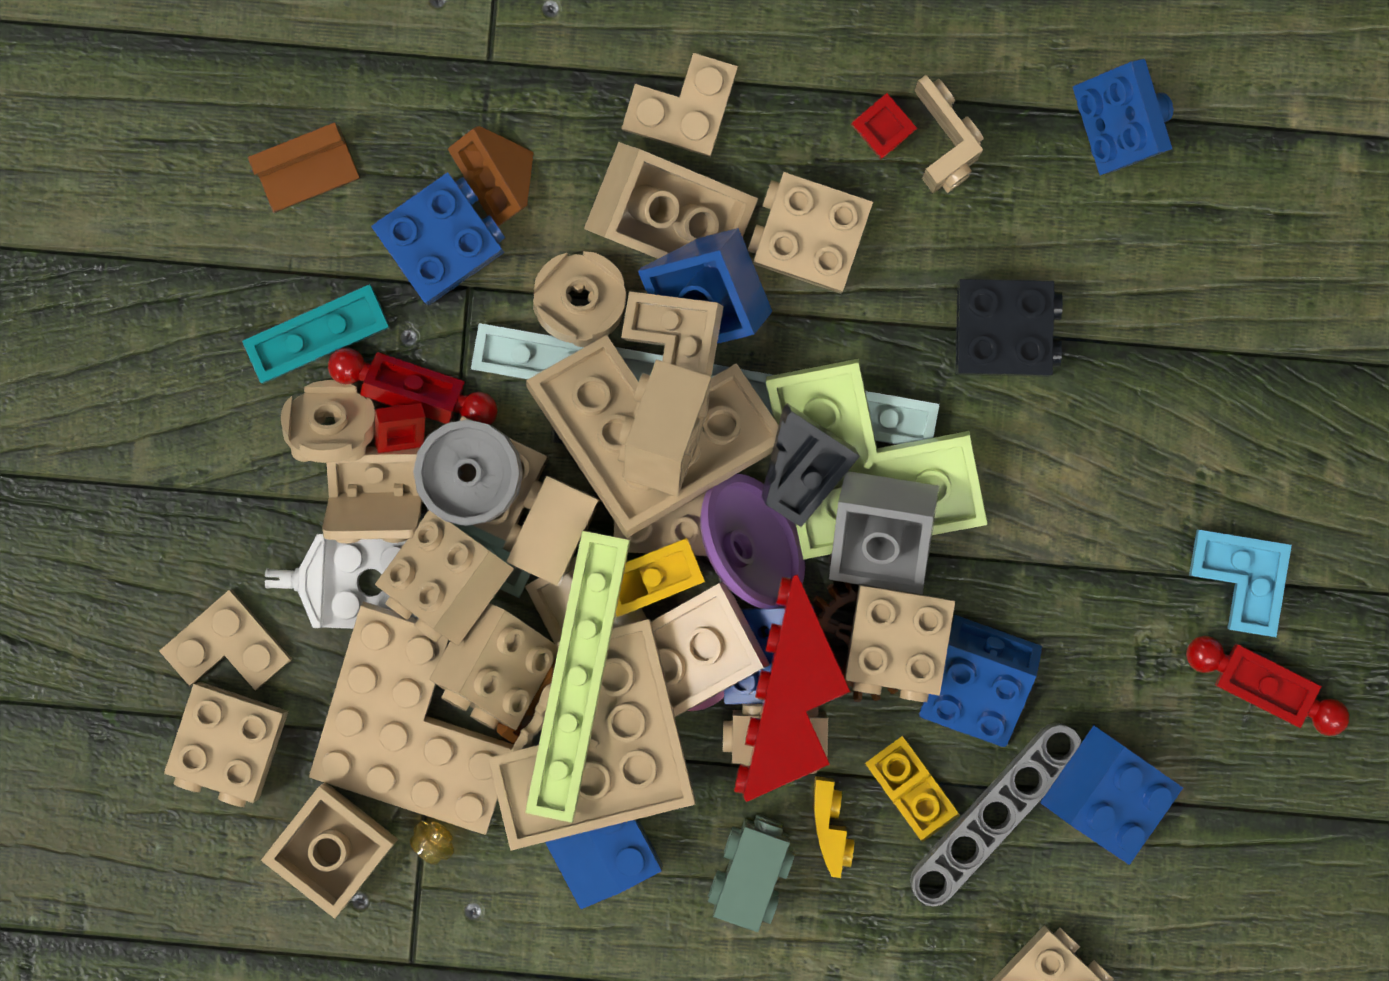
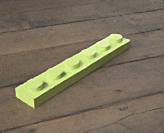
M582 531L525 811L527 814L574 822L630 540Z

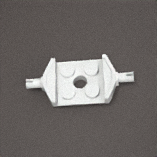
M317 534L300 568H295V571L266 568L265 577H277L280 580H265V588H294V591H298L313 628L353 629L363 601L392 610L385 604L390 597L388 594L382 591L376 596L366 595L359 587V578L367 569H375L383 574L406 541L389 543L383 539H361L355 543L345 544L339 543L336 540L325 539L323 534ZM414 614L411 615V617L419 619Z

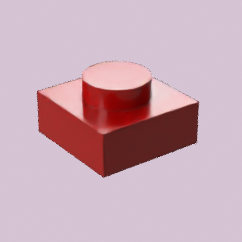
M888 93L851 123V126L880 160L917 130V127Z
M422 403L394 405L375 409L374 441L377 453L415 449L422 446L425 432V414Z

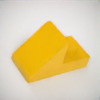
M688 538L626 562L616 617L705 582Z

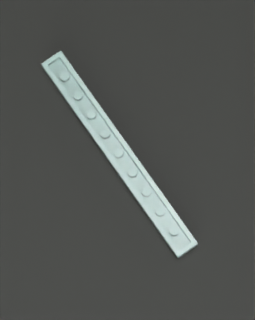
M479 323L471 369L528 380L584 347H578L573 343L561 341L554 336ZM615 347L638 382L642 373L651 375L656 359L663 360V355ZM713 364L711 378L729 367ZM741 369L773 416L766 385V377L772 375ZM865 391L875 441L898 445L934 437L939 404Z

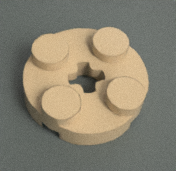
M583 251V255L574 254L568 256V253L558 255L548 261L536 277L533 299L534 313L541 326L549 334L561 341L573 343L578 347H586L603 336L611 334L624 316L626 291L622 274L610 260L597 253ZM586 289L590 292L588 295L590 303L588 305L575 306L571 304L572 298L568 294L570 291L573 290L580 293Z
M335 380L311 383L304 387V394L298 396L294 401L291 396L285 402L281 412L283 437L291 448L292 456L298 461L321 463L342 460L349 462L357 461L365 455L366 446L374 437L375 409L373 402L370 398L365 399L364 396L358 394L357 387L352 384L343 385ZM326 417H334L335 424L321 425L325 422Z

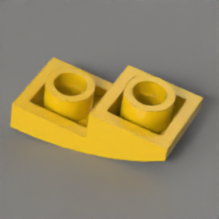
M903 736L865 763L922 842L960 816Z
M815 776L814 816L819 845L831 876L841 878L842 866L851 867L854 851V839H846V827L829 825L830 818L839 819L842 791L834 790L835 782L833 778Z

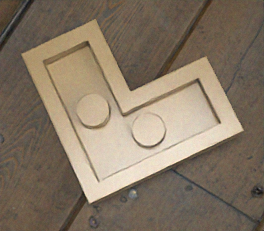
M693 53L680 97L635 84L621 129L632 134L711 157L738 66Z
M629 291L621 338L627 341L665 346L663 362L712 376L724 306L717 302Z
M232 589L222 595L159 651L189 686L197 682L219 661L226 657L252 688L258 690L292 660Z

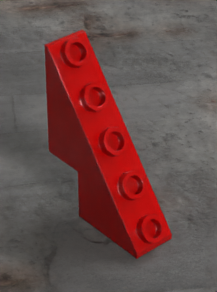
M798 574L791 578L782 576L776 604L784 606L780 625L772 623L765 651L774 653L770 672L761 670L755 698L763 700L760 718L750 717L744 745L753 747L749 766L740 764L734 792L741 793L746 802L830 765L806 711L850 692Z

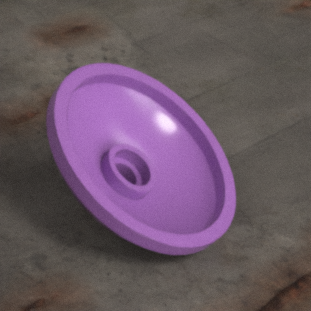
M735 474L708 490L704 496L700 516L704 548L715 572L735 595L759 608H779L781 605H777L776 601L782 576L791 578L798 574L802 584L804 580L805 560H803L797 528L792 521L765 504L762 498L763 483L747 475Z

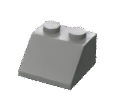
M847 471L838 501L829 580L922 594L939 486Z

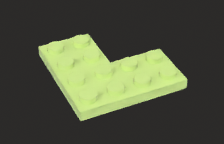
M859 359L766 377L771 409L778 425L782 410L788 403L856 448L860 457L848 471L938 485L939 492L932 535L988 525L970 431L877 448ZM845 475L804 525L800 527L796 524L803 560L832 553L838 501Z

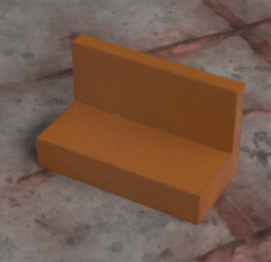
M335 122L248 157L254 175L261 180L273 213L360 179L342 131Z

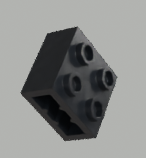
M960 279L957 282L955 375L1052 376L1053 367H1060L1062 358L1061 339H1053L1054 320L1062 319L1063 309L1062 292H1054L1055 281Z

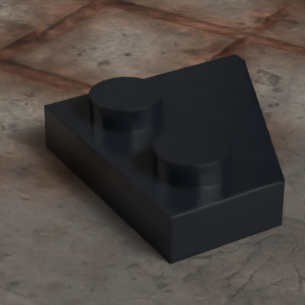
M787 403L782 410L762 498L768 507L802 527L860 455L855 447Z

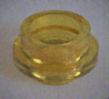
M420 821L414 827V835L410 838V845L423 860L436 865L441 860H448L453 855L454 848L451 843L453 838L443 825L434 821L431 823Z

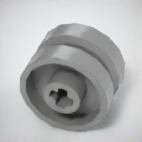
M471 420L446 423L429 434L417 452L413 470L417 493L427 509L446 522L465 526L490 522L506 512L519 495L523 478L520 454L510 438L492 425ZM468 463L476 468L477 473L474 480L464 482L460 478L463 475L460 467Z

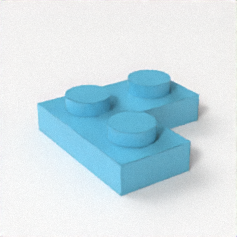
M1196 530L1189 576L1235 583L1228 623L1229 630L1277 637L1292 545Z

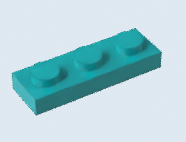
M369 284L247 338L242 342L260 383L265 384L326 357L338 349L346 348L387 330L390 326L374 289Z

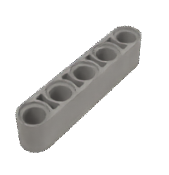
M1056 722L1043 727L921 859L911 872L910 877L913 893L920 902L928 906H938L948 901L1045 796L1081 744L1080 737L1073 729L1065 724ZM1058 732L1066 733L1071 742L1068 753L1058 758L1050 756L1046 748L1049 737ZM1032 767L1039 774V783L1036 788L1028 792L1018 790L1014 782L1017 772L1022 768ZM992 802H1002L1007 806L1008 810L1006 820L997 826H990L983 820V811ZM959 837H971L976 842L974 855L967 860L954 858L951 853L953 842ZM929 871H938L945 878L942 890L932 895L921 891L919 887L921 877Z

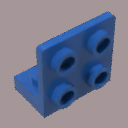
M954 615L940 696L929 694L928 702H923L919 716L995 745L1006 747L1037 677L1042 646Z

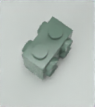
M756 815L755 821L744 819L741 829L732 827L724 849V858L730 859L726 873L717 870L708 894V902L714 904L713 917L755 932H759L762 921L771 924L780 898L778 897L779 892L773 890L778 877L787 879L795 856L794 848L789 846V834L783 832V823L762 815Z

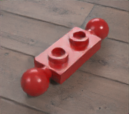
M347 347L336 350L329 358L328 371L333 380L343 385H350L358 380L363 381L361 396L391 406L422 403L425 417L445 424L450 423L454 412L461 414V417L464 416L472 421L489 425L497 417V404L489 394L474 392L468 396L462 395L465 381L379 352L376 353L372 364L365 363L362 355L357 350Z
M1199 636L1188 645L1186 657L1189 665L1194 670L1201 673H1209L1215 670L1221 672L1215 686L1299 728L1302 727L1307 716L1312 718V723L1316 730L1326 736H1336L1347 728L1350 716L1347 707L1342 702L1336 699L1316 700L1322 686L1238 644L1234 645L1229 656L1224 654L1220 642L1211 636Z

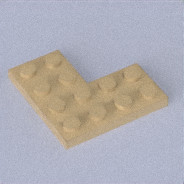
M607 335L526 380L527 389L626 538L772 454L779 426L737 363L713 376L710 385L708 414L679 496L677 497L624 480V462L618 461L622 445L619 443V437L627 415L631 417L634 415L637 401H634L638 380Z
M577 556L571 560L559 586L541 578L525 586L556 645L557 642H560ZM723 582L651 621L674 717L679 716L770 665L734 595ZM642 608L616 617L615 614L613 628L644 621L647 618Z
M363 601L353 628L309 778L486 835L498 800L488 758L511 752L514 744L426 716L436 686L429 679L450 640L442 635L438 642H435L414 627L418 620L417 618L410 616L406 620L395 611Z
M650 619L612 629L574 822L571 823L525 813L539 745L488 758L510 851L696 804Z

